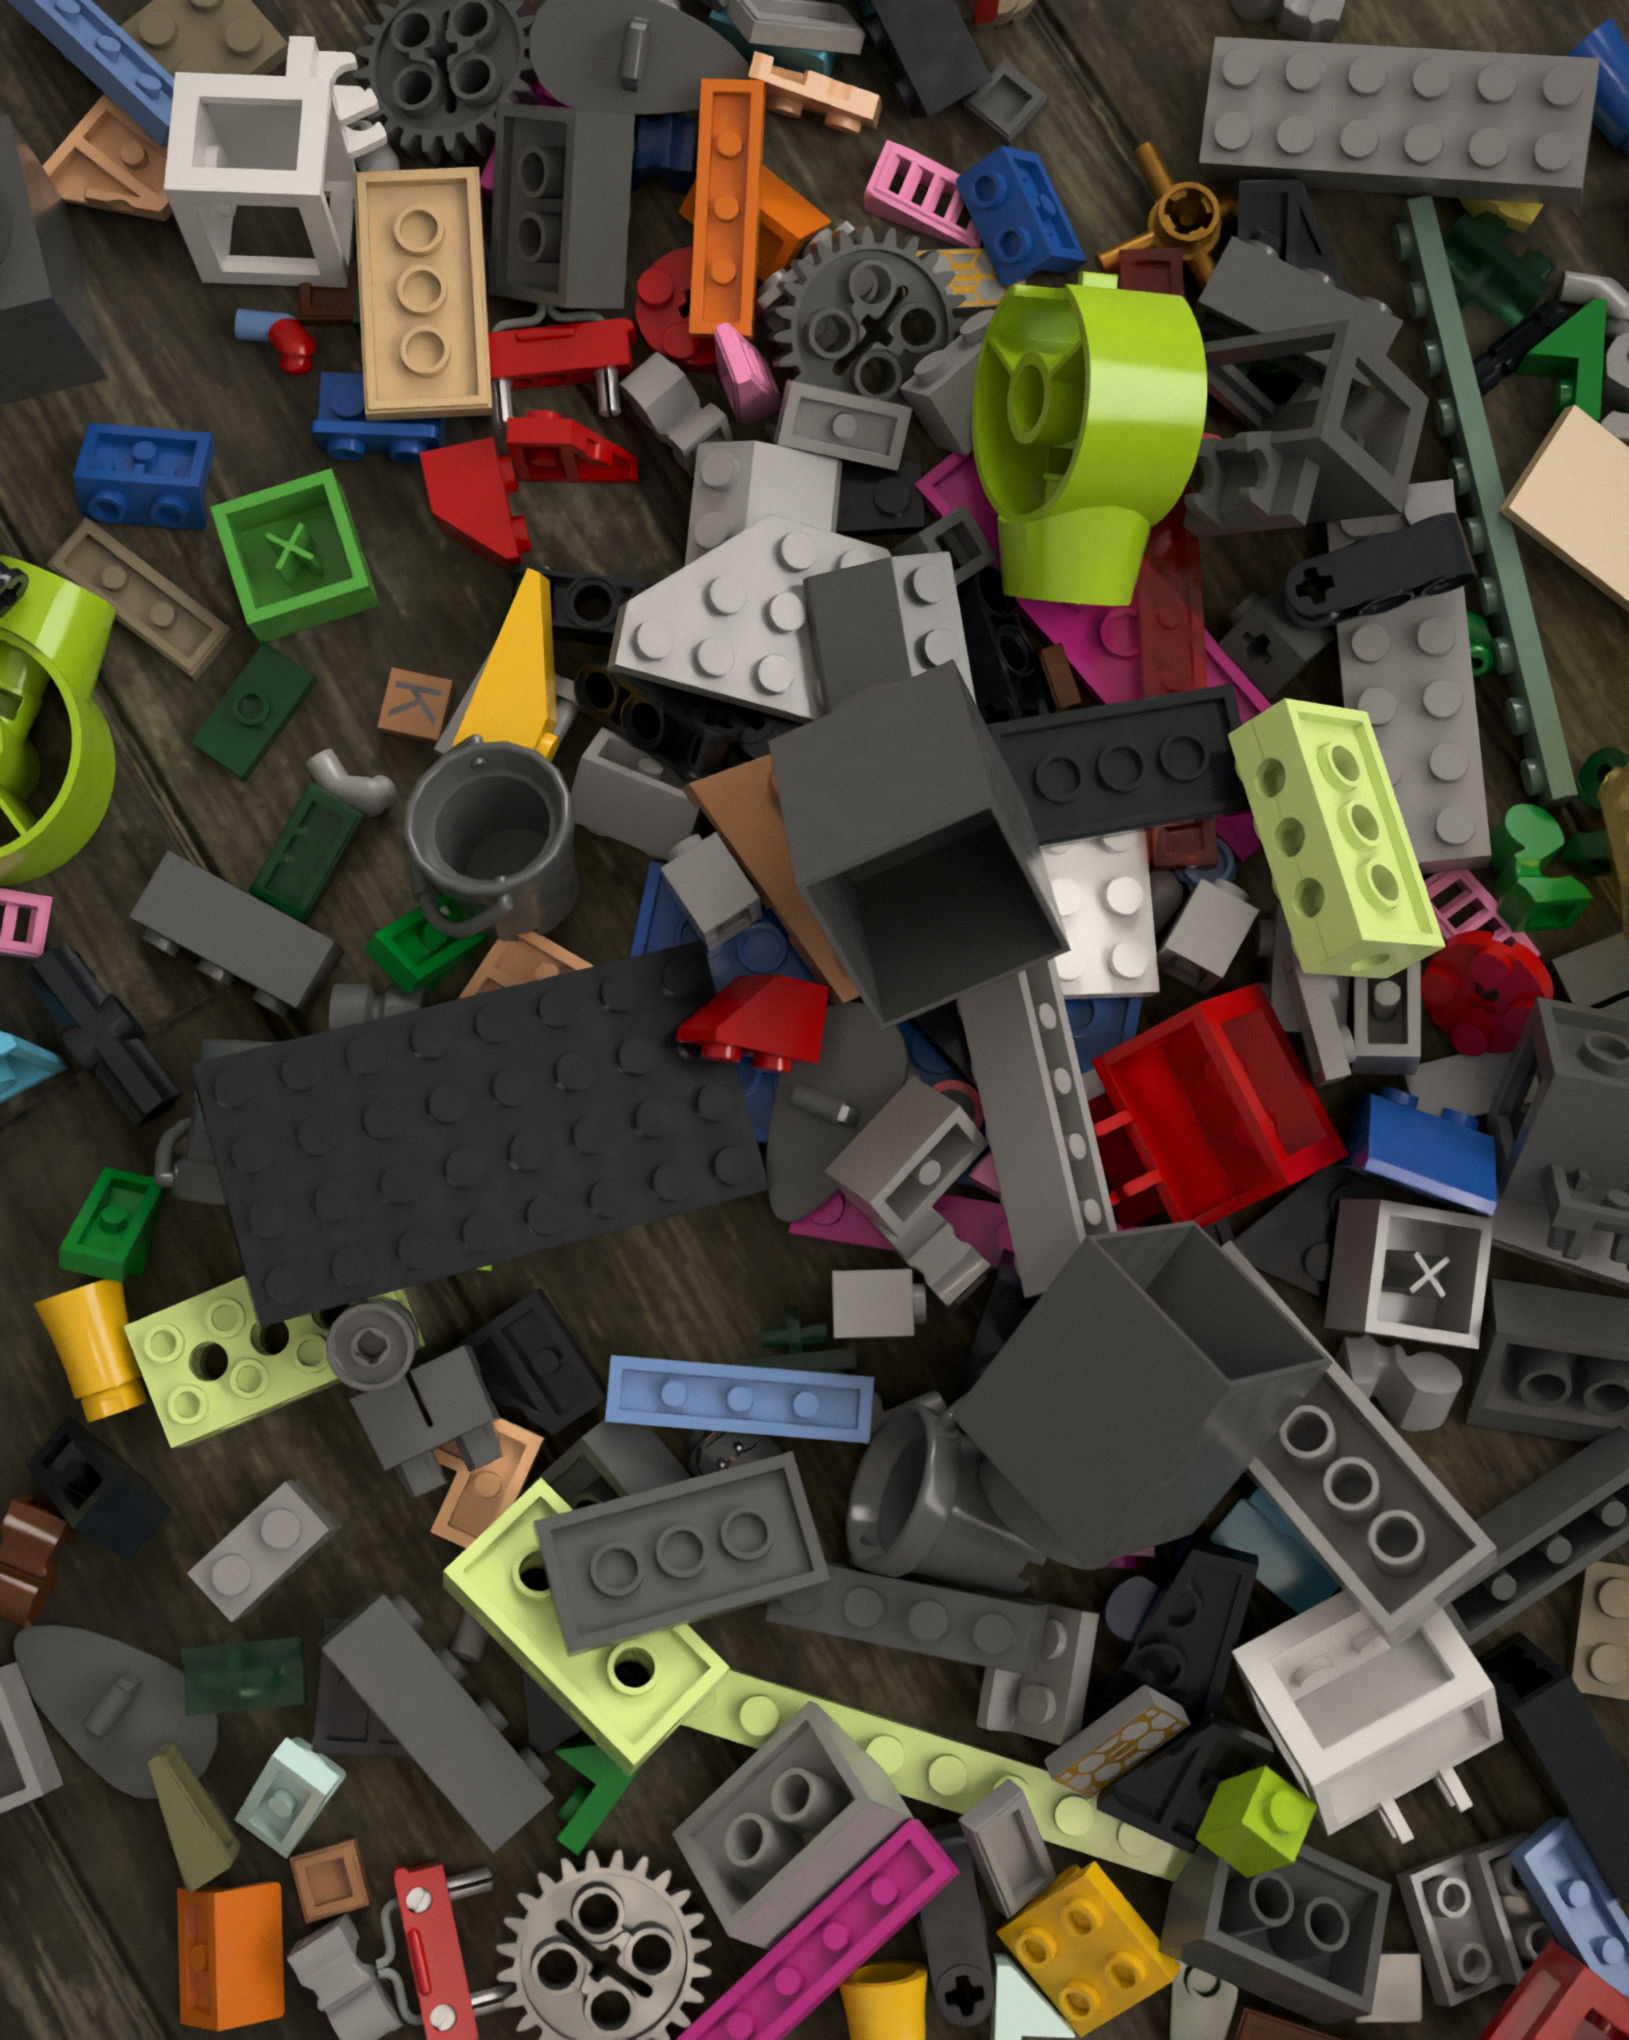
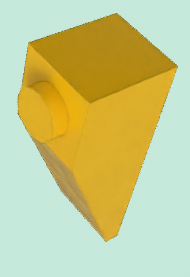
M527 568L452 747L472 734H479L484 742L508 741L537 750L548 761L552 762L560 738L553 735L557 724L550 580L541 573Z

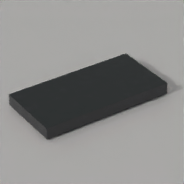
M1233 683L987 724L1027 805L1040 850L1252 813L1243 782L1235 770V757L1227 735L1242 726Z

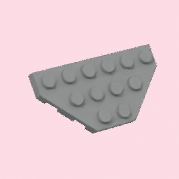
M770 514L621 605L618 610L607 669L808 724L826 716L803 579L892 557V555L886 548Z

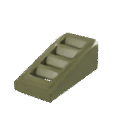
M168 1740L157 1748L147 1764L183 1883L188 1893H191L229 1869L240 1851L241 1844L175 1742Z

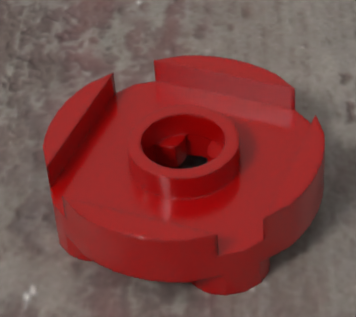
M693 246L671 251L659 258L639 278L635 304L638 330L645 346L652 354L655 352L660 353L671 363L674 362L677 366L685 367L687 372H713L717 370L714 339L692 338L689 334L690 316L683 318L680 314V311L687 307L686 300L691 298ZM755 303V324H754V331H755V326L757 325V305H756V303Z
M1482 930L1463 932L1444 942L1446 947L1435 953L1421 976V997L1428 1014L1434 1023L1450 1037L1451 1043L1457 1051L1472 1057L1480 1056L1484 1052L1507 1053L1514 1051L1536 997L1553 1000L1554 991L1553 983L1546 967L1528 947L1517 941L1510 947L1503 942L1491 940L1495 933ZM1475 983H1479L1485 990L1495 989L1499 993L1495 1002L1485 1000L1475 991Z

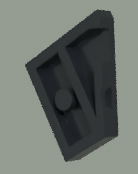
M1210 1713L1102 1788L1097 1796V1810L1193 1855L1200 1844L1195 1838L1219 1783L1265 1765L1267 1766L1273 1754L1272 1741Z

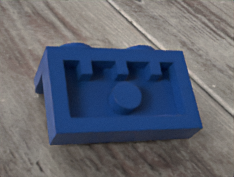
M1000 146L956 179V185L1003 286L1011 287L1013 284H1019L1038 270L1070 274L1088 262L1038 153Z
M321 372L318 420H313L311 426V435L320 452H327L329 457L343 461L362 460L365 453L389 454V458L394 461L415 464L421 463L420 452L444 447L446 417L367 421L364 405L363 374Z
M88 423L73 474L82 517H87L94 522L108 524L119 523L170 529L204 530L208 520L204 493L215 454L212 433Z

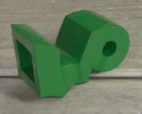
M1522 803L1513 806L1507 811L1490 836V862L1501 872L1494 883V887L1499 892L1496 912L1506 920L1512 933L1571 928L1593 899L1584 884L1572 876L1560 878L1542 876L1565 842L1556 820L1543 808L1533 804Z

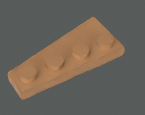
M771 754L691 782L683 787L682 791L694 808L699 805L716 829V833L730 854L735 856L755 885L753 888L759 895L760 901L766 910L771 907L788 931V941L819 985L829 987L828 998L831 1002L838 1006L860 997L796 886Z

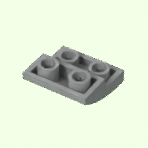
M1521 1832L1478 1844L1395 1874L1436 2005L1452 2007L1503 1983L1518 1985L1550 1939L1561 1947L1507 1856L1530 1836V1833Z

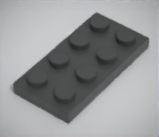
M793 1451L533 1522L535 1537L567 1657L828 1585L831 1580Z

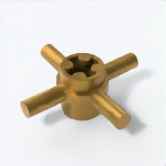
M1146 142L1133 151V156L1156 200L1149 213L1146 232L1095 254L1097 268L1100 273L1113 274L1151 256H1155L1160 263L1169 268L1180 270L1189 268L1202 293L1216 267L1211 254L1218 244L1221 225L1233 220V193L1217 200L1211 190L1200 183L1183 182L1175 184L1155 142ZM1178 217V224L1182 229H1192L1195 224L1199 226V229L1189 232L1188 235L1180 234L1175 231V226L1171 219Z

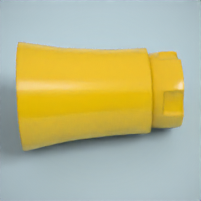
M104 1279L33 1303L51 1336L66 1371L74 1398H81V1405L88 1423L147 1402L143 1389L144 1385L138 1379L143 1377L123 1327L130 1323L126 1311L122 1282Z
M906 1959L864 1962L839 1986V1991L846 2012L850 2040H926L925 2006L928 1966L918 1961Z

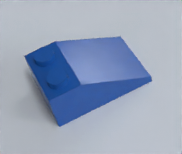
M1382 1085L1379 1096L1373 1093H1361L1343 1143L1348 1156L1338 1160L1336 1164L1456 1209L1493 1216L1497 1205L1494 1137L1477 1131L1481 1120L1443 1107L1440 1118L1416 1109L1420 1098Z

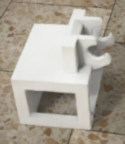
M289 36L286 76L175 72L164 192L202 283L299 286L303 282L311 283L312 287L347 288L355 228L353 172H357L354 159L385 145L388 141L386 131L381 122H376L371 128L363 131H356L347 127V125L373 114L379 109L377 98L371 88L364 91L359 86L334 85L336 79L342 73L357 70L358 65L354 54L350 52L319 51L315 37ZM326 198H330L329 207ZM236 205L298 207L315 258L230 255L232 223L236 212Z
M1341 1591L1232 1651L1251 1707L1303 1794L1318 1805L1315 1814L1328 1836L1375 1810L1393 1839L1397 1837L1402 1845L1414 1839V1836L1394 1799L1433 1779L1450 1807L1456 1805L1458 1811L1463 1812L1473 1806L1453 1767L1502 1741L1503 1733L1495 1688L1443 1608L1392 1649L1347 1594Z

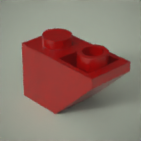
M493 437L420 452L431 511L439 530L507 573L510 565L523 563L521 554L531 552L532 547L524 514L513 516L508 494L519 492L511 455L500 457Z
M783 975L738 976L678 1028L676 1041L701 1046L700 1057L704 1059L740 1063V1056L742 1055L753 1058L752 1069L769 1073L791 1074L792 1064H819L829 987Z

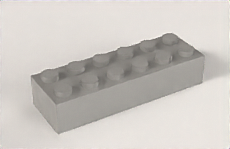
M1215 37L1199 164L1206 181L1234 183V178L1297 177L1302 180L1305 188L1581 206L1600 58Z
M1453 479L1409 484L1402 514L1325 522L1328 552L1344 548L1368 536L1391 533L1407 528L1420 520L1434 515L1449 512L1456 513ZM1464 586L1447 593L1411 600L1402 606L1384 613L1361 616L1336 624L1343 708L1368 713L1421 874L1488 868L1491 859V846Z
M1229 1240L1221 1246L1225 1253L1333 1362L1244 1472L1393 1649L1498 1564L1497 1547L1238 1248Z

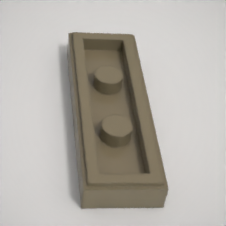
M87 517L83 519L46 564L58 576L88 590L115 607L117 611L116 621L194 681L198 680L235 634L228 625Z

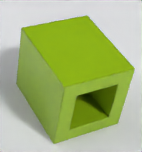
M1265 1765L1219 1783L1195 1839L1246 1878L1295 1862L1318 1805Z

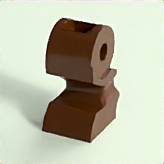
M32 1493L12 1499L6 1517L0 1527L3 1538L0 1545V1618L14 1623L17 1627L25 1630L32 1627L48 1595H52L57 1582V1571L51 1561L54 1552L64 1544L70 1543L77 1532L71 1527L52 1501Z

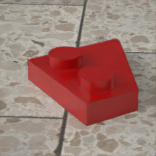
M548 410L528 411L524 414V418L507 417L506 443L519 481L638 484V457L573 419H562L559 413Z

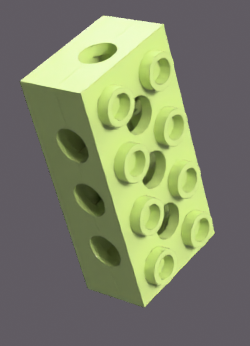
M1284 698L1227 734L1235 757V770L1243 782L1253 813L1254 830L1262 842L1273 876L1272 886L1281 902L1292 936L1291 946L1300 962L1303 973L1387 979L1446 947L1367 712Z
M244 1276L123 1326L170 1447H189L341 1383L342 1381L334 1375L327 1360L326 1340L331 1327L324 1318V1310L283 1321L289 1330V1341L286 1347L276 1355L270 1352L265 1344V1331L269 1325L257 1327ZM403 1289L378 1295L399 1301L412 1313ZM419 1327V1345L417 1350L426 1347ZM219 1344L227 1353L228 1366L224 1374L215 1380L208 1374L205 1368V1358L208 1351L213 1346Z
M540 1478L443 1571V1587L630 1777L724 1681L730 1667L687 1624L567 1657L550 1589L534 1591L527 1588L520 1579L521 1575L529 1569H544L533 1529V1522L573 1510ZM623 1662H636L646 1669L649 1675V1682L638 1688L627 1687L617 1679L614 1669Z

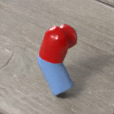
M238 308L235 317L236 339L271 343L275 350L280 352L279 367L284 373L304 375L311 371L313 367L311 354L316 353L315 341L294 316L288 313Z

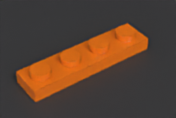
M701 78L689 334L692 338L714 339L715 326L728 322L747 340H754L766 85L764 80Z

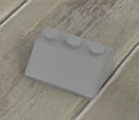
M756 440L698 443L685 566L770 514L836 533L843 462L838 458Z
M809 1700L693 1812L672 1835L727 1935L771 1951L910 1819L915 1818L884 1769L818 1704Z

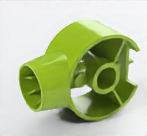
M1080 271L1078 285L1066 284L1065 288L1013 284L996 307L985 332L977 361L972 396L971 428L978 476L987 499L999 514L997 522L1004 595L1086 605L1129 606L1131 604L1151 532L1150 527L1157 524L1170 512L1184 491L1197 459L1204 430L1207 404L1205 352L1195 316L1182 296L1117 289V275Z
M0 555V561L9 569H21L29 578L28 588L24 596L6 615L0 618V811L6 814L21 835L11 843L0 847V886H10L37 879L65 864L90 840L108 808L115 779V751L107 721L92 695L117 611L115 607L102 598L60 576L19 559ZM52 677L67 707L71 725L72 747L70 763L62 788L46 814L38 820L25 802L37 787L41 771L39 754L27 737L43 704L41 698Z

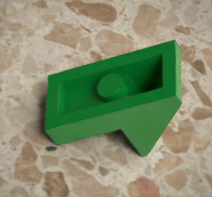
M1593 299L1531 349L1515 371L1517 375L1558 378L1552 396L1553 416H1560L1564 408L1575 404L1596 422L1600 421L1606 299Z
M440 893L439 898L436 899L440 911L449 920L465 921L466 919L451 897ZM420 905L374 933L363 950L407 995L424 984L427 985L430 995L490 937L480 932L463 939L441 935L426 920Z
M104 1167L59 1248V1268L122 1283L127 1274L142 1276L147 1267L166 1188L156 1185L154 1177Z
M591 1738L563 1742L554 1751L560 1758L595 1783L591 1790L579 1783L556 1815L566 1823L556 1840L577 1856L643 1766L642 1764L629 1777Z

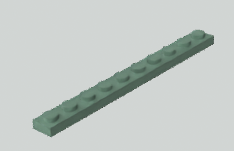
M1432 195L1408 199L1397 224L1392 226V245L1398 262L1406 261L1411 281L1406 284L1407 307L1412 320L1420 319L1425 341L1420 343L1421 365L1426 378L1434 377L1439 400L1434 402L1435 423L1441 437H1449L1453 459H1450L1448 462L1449 479H1453L1454 495H1463L1468 518L1463 520L1462 528L1471 555H1477L1483 577L1477 580V595L1480 608L1484 615L1492 614L1497 638L1492 639L1494 666L1499 675L1506 674L1512 697L1506 700L1508 724L1514 736L1521 735L1526 759H1522L1520 764L1523 786L1528 796H1536L1538 807L1544 810L1563 807L1578 795L1512 522L1499 512L1506 498Z

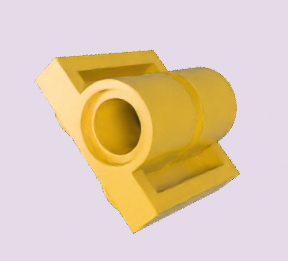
M1095 1861L1083 1869L1075 1864L1063 1870L1057 1875L1058 1878L1016 1914L1009 1919L1006 1918L996 1931L997 1935L1080 2037L1085 2036L1173 1982L1181 1969V1966L1174 1958L1159 1952L1161 1941Z

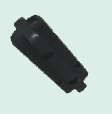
M1550 299L1544 302L1532 312V316L1524 318L1488 347L1486 353L1480 354L1472 360L1480 396H1485L1495 388L1502 377L1507 378L1516 371L1531 349L1570 319L1569 313L1563 309L1558 301Z

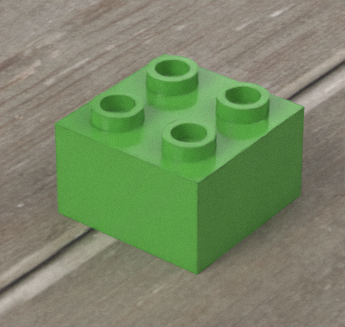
M332 468L210 507L247 626L261 644L380 606L344 491Z

